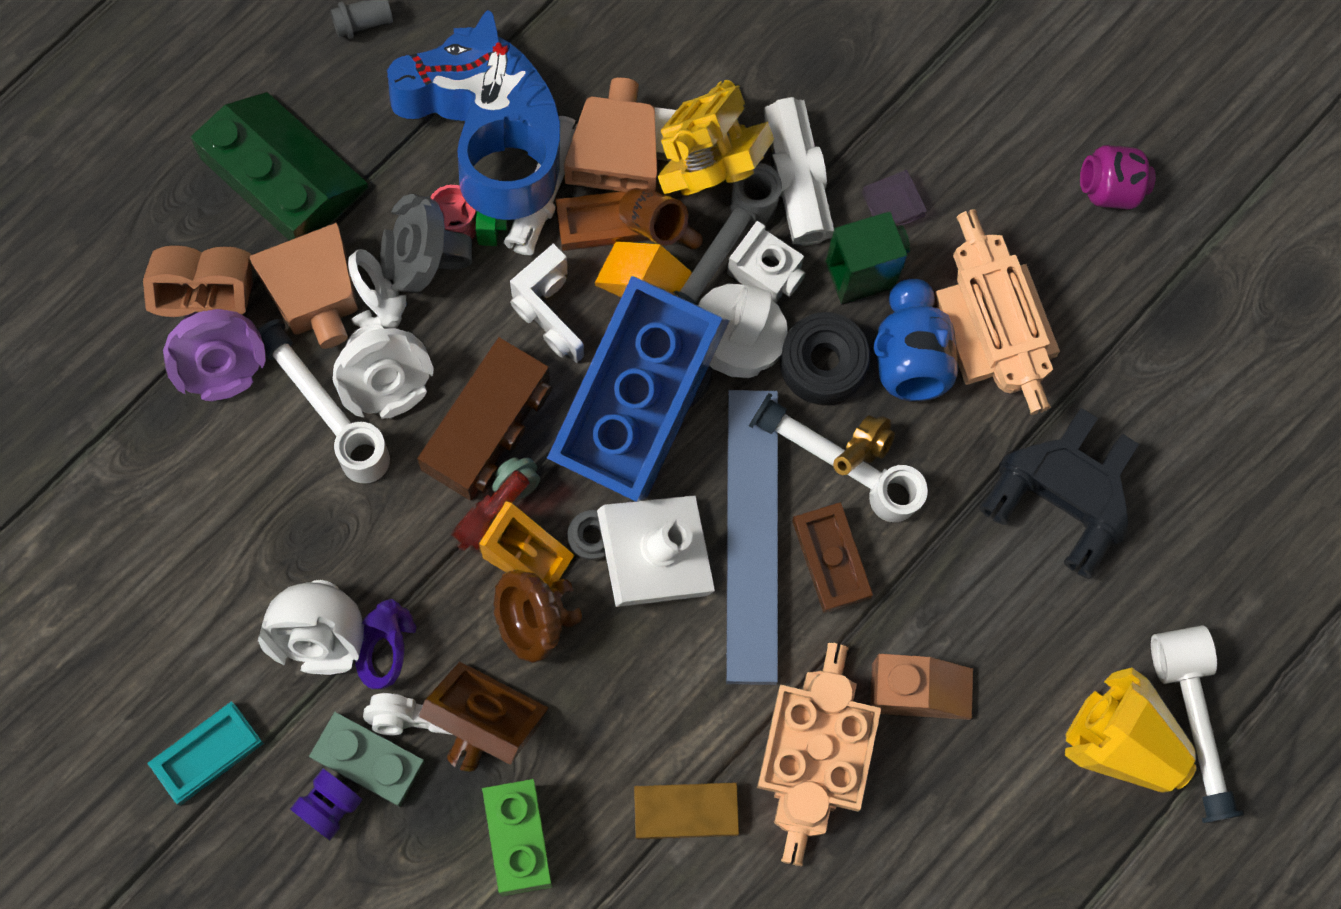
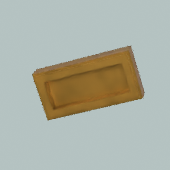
M737 783L634 786L636 839L739 835Z

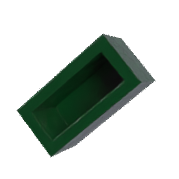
M891 211L834 228L825 262L841 305L893 289L897 284L901 271L904 269L907 253H910V242L903 225L896 226Z

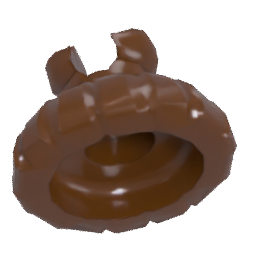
M513 570L503 574L496 584L493 604L495 606L494 616L496 623L499 625V632L503 641L507 643V647L520 660L535 663L547 658L559 642L562 626L572 627L582 620L580 608L572 611L563 608L562 595L574 591L572 584L568 580H558L549 586L535 573Z

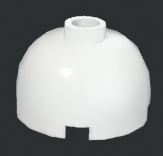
M315 580L290 586L271 601L264 616L258 642L262 650L278 663L285 665L286 658L289 657L296 661L305 662L300 669L302 672L324 675L338 674L350 670L353 660H358L363 642L364 624H361L362 617L357 604L331 582Z

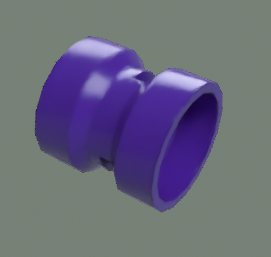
M322 768L313 780L314 788L307 796L299 797L290 810L331 841L340 830L339 821L346 813L354 812L363 799ZM324 796L335 804L333 808H330L322 801Z

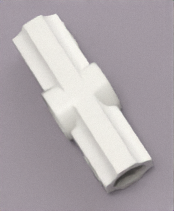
M794 97L779 99L765 107L764 121L769 122L774 141L771 144L773 153L771 155V167L781 178L782 190L780 197L783 198L792 243L803 246L820 244L822 241L832 238L834 232L825 193L827 178L824 158L820 147H815L805 101L797 100Z

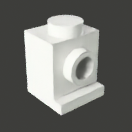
M756 221L730 256L727 274L742 285L771 291V299L776 303L783 293L790 297L802 282L806 274L801 270L804 256L766 231L765 226ZM766 256L778 265L768 267L762 262V259Z

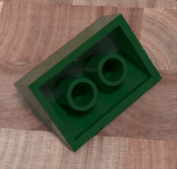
M268 92L225 104L190 137L200 159L289 241L327 227L369 187L368 183Z

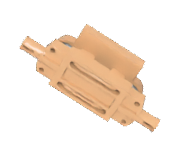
M975 209L969 210L968 215L967 211L956 217L966 240L965 243L956 249L953 255L958 267V285L935 292L937 308L949 315L954 327L957 361L964 382L968 385L993 377L997 386L1006 393L1011 394L1022 390L1031 415L1038 414L1039 411L1042 413L1050 409L1051 406L1048 403L1041 381L1053 371L1049 359L1056 358L1060 352L1027 264L1020 265L1016 255H1009L1002 235L984 234Z
M836 643L827 644L828 648L823 671L807 672L803 690L780 685L757 786L759 789L775 792L774 798L779 799L774 824L788 832L781 862L791 863L796 844L797 847L793 861L795 866H803L808 837L820 836L826 833L830 811H834L836 807L857 812L861 809L881 712L879 707L853 702L857 684L842 676L849 648L840 645L835 664Z

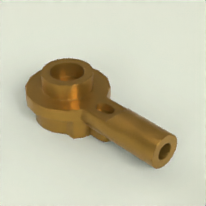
M871 415L865 417L856 429L853 438L848 442L846 450L835 458L833 462L835 471L840 475H847L863 461L871 463L876 457L884 458L891 448L895 433L890 430L891 420L884 416L878 419Z

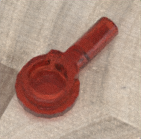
M515 470L492 496L487 494L482 501H478L457 524L451 536L459 542L457 547L462 552L470 545L476 550L480 549L479 543L491 526L490 521L502 509L506 501L513 503L530 484L528 478L523 473Z

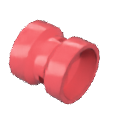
M446 185L438 188L430 198L438 202L443 213L445 230L466 234L473 239L476 235L477 211L466 202L461 193L460 186Z

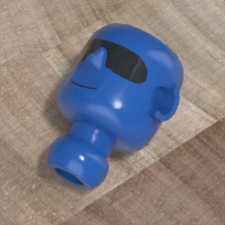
M920 279L903 280L893 287L889 297V304L894 313L882 321L874 342V351L878 356L881 383L889 394L906 401H926L942 396L953 387L958 374L953 324L948 314L933 307L935 293L927 282Z

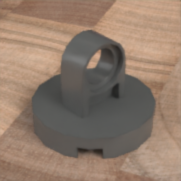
M409 194L403 196L394 205L391 214L399 216L393 231L384 229L380 254L382 274L384 279L394 281V284L391 286L392 289L408 293L421 292L431 282L437 269L457 270L469 267L472 264V238L466 234L445 230L443 213L438 202L430 197Z

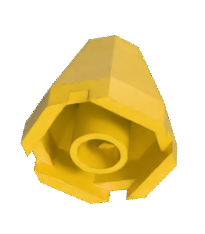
M1134 668L1113 672L1104 681L1111 688L1103 696L1094 691L1085 700L1066 733V742L1072 745V747L1065 748V756L1082 768L1158 792H1168L1174 788H1183L1189 783L1196 771L1194 746L1146 677Z

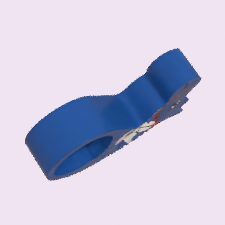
M486 11L475 28H454V34L442 46L430 51L402 56L392 62L387 73L390 105L396 115L406 119H419L431 113H437L443 118L465 121L457 151L459 186L464 199L473 209L488 217L511 220L532 215L550 201L554 194L560 171V120L555 101L546 83L526 56L512 44L498 37L494 16L491 11ZM505 148H518L528 151V156L535 159L541 167L524 179L498 181L482 175L474 168V165L491 153L504 151Z

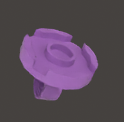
M222 309L202 312L195 311L186 315L168 335L163 349L168 378L176 389L183 394H186L185 390L190 393L200 394L201 399L205 401L231 398L248 389L253 383L252 376L258 370L259 365L263 368L266 361L264 343L253 322L238 312Z

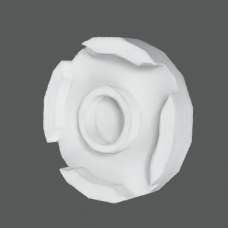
M726 284L713 288L700 300L698 306L730 320L711 360L710 366L713 369L731 377L751 378L757 376L761 370L772 367L782 355V347L788 331L784 315L779 306L771 299V291L748 285Z
M368 324L359 328L348 339L346 347L341 351L334 364L332 380L343 406L354 415L364 417L363 412L369 414L379 413L381 419L392 418L410 410L423 399L427 392L424 385L429 379V374L433 376L434 368L424 344L412 333L396 328L384 329L379 324Z

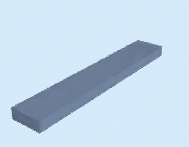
M728 391L726 684L776 685L778 682V432L774 430L773 434H770L757 425H754L753 428L748 426L768 393L773 395L771 400L778 403V391Z

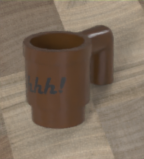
M633 188L622 197L619 204V216L631 231L663 246L672 245L676 242L689 249H698L702 245L703 236L688 225V211L682 201L648 188Z

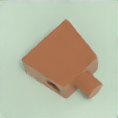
M614 78L611 80L608 99L600 97H589L586 99L565 158V184L628 192L633 188H648L656 191L655 107L650 104L637 103L639 84L629 78Z
M337 223L249 256L259 280L294 334H301L313 329L318 343L323 349L335 347L348 339L341 318L356 312L358 307L349 273L345 245Z

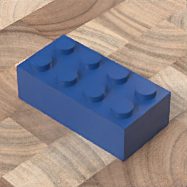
M631 276L547 459L636 502L646 500L730 320L643 279Z

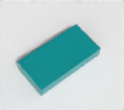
M231 701L147 764L175 803L181 806L264 743L235 703Z

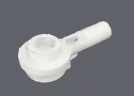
M391 693L373 695L370 705L364 709V720L372 725L373 731L379 734L399 735L403 732V729L418 727L435 733L452 735L418 717L423 705L416 704L414 699Z

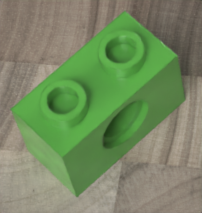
M534 779L482 788L499 894L503 897L552 888Z

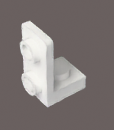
M553 243L510 280L513 297L510 303L523 320L527 323L535 320L546 332L543 335L544 340L558 356L564 357L568 354L575 363H578L584 357L582 341L540 299L542 295L545 298L552 296L566 281L567 257Z

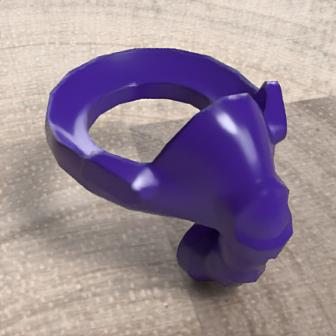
M394 599L384 600L377 604V608L367 614L361 623L364 624V635L359 658L357 661L355 660V665L359 678L364 685L371 689H386L395 683L401 673L405 655L404 638L401 631L416 633L417 626L413 621V616L407 608L402 607ZM382 638L389 641L393 650V664L388 674L384 677L376 674L372 664L374 646Z

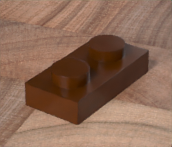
M841 502L794 516L792 522L823 613L825 614L871 599L873 593Z

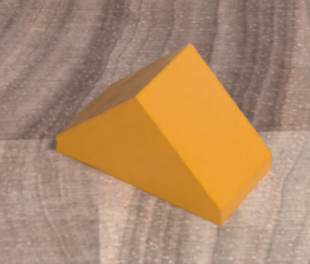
M615 242L595 281V286L622 297L631 276H635L668 292H680L692 272L660 244Z
M507 501L479 543L484 560L506 573L513 570L535 573L549 586L560 579L574 557L572 552L514 504Z

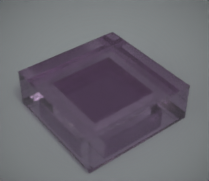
M907 170L863 188L862 194L873 216L891 211L896 226L905 225L925 217L927 210Z

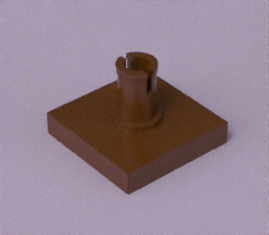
M459 661L425 699L418 717L456 736L452 749L448 752L447 759L455 767L460 756H464L467 751L460 770L471 772L478 768L479 760L484 751L511 765L541 725L549 707Z

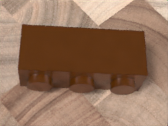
M498 337L417 458L421 471L470 501L478 490L483 493L486 492L496 478L495 472L499 467L495 464L504 450L512 452L523 437L526 426L522 425L523 421L531 409L538 412L548 399L552 391V386L548 384L550 382L549 367Z

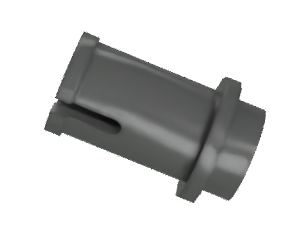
M362 0L348 5H344L343 1L338 2V8L330 10L338 37L347 35L349 39H352L355 32L393 23L388 0Z

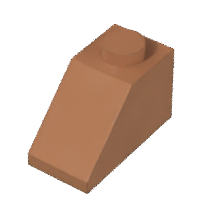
M878 654L872 663L870 706L881 708L880 714L971 720L973 668L932 657Z

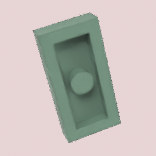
M336 712L332 715L309 755L312 760L398 807L402 805L425 764L423 759Z

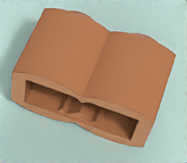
M166 246L154 250L143 278L146 311L165 317H180L195 311L202 312L214 309L234 311L239 314L245 313L253 285L252 263L249 258L251 253L235 247H215L203 252L186 246Z

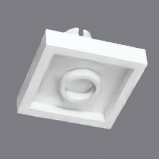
M696 496L607 504L597 510L616 607L703 597L715 591Z

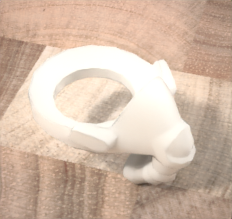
M356 250L349 256V273L360 297L378 316L375 318L371 317L370 310H367L351 319L353 324L359 327L368 324H379L384 329L397 328L406 307V295L398 296V291L391 288L393 284H391L389 279H384L381 265L373 255L366 250ZM358 265L368 272L376 290H370L362 280L358 271Z

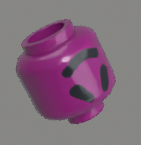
M1114 145L1098 147L1092 155L1085 158L1080 172V186L1082 191L1087 193L1089 200L1096 206L1129 210L1139 206L1144 200L1145 195H1149L1153 191L1156 179L1155 170L1152 166H1149V160L1142 150Z

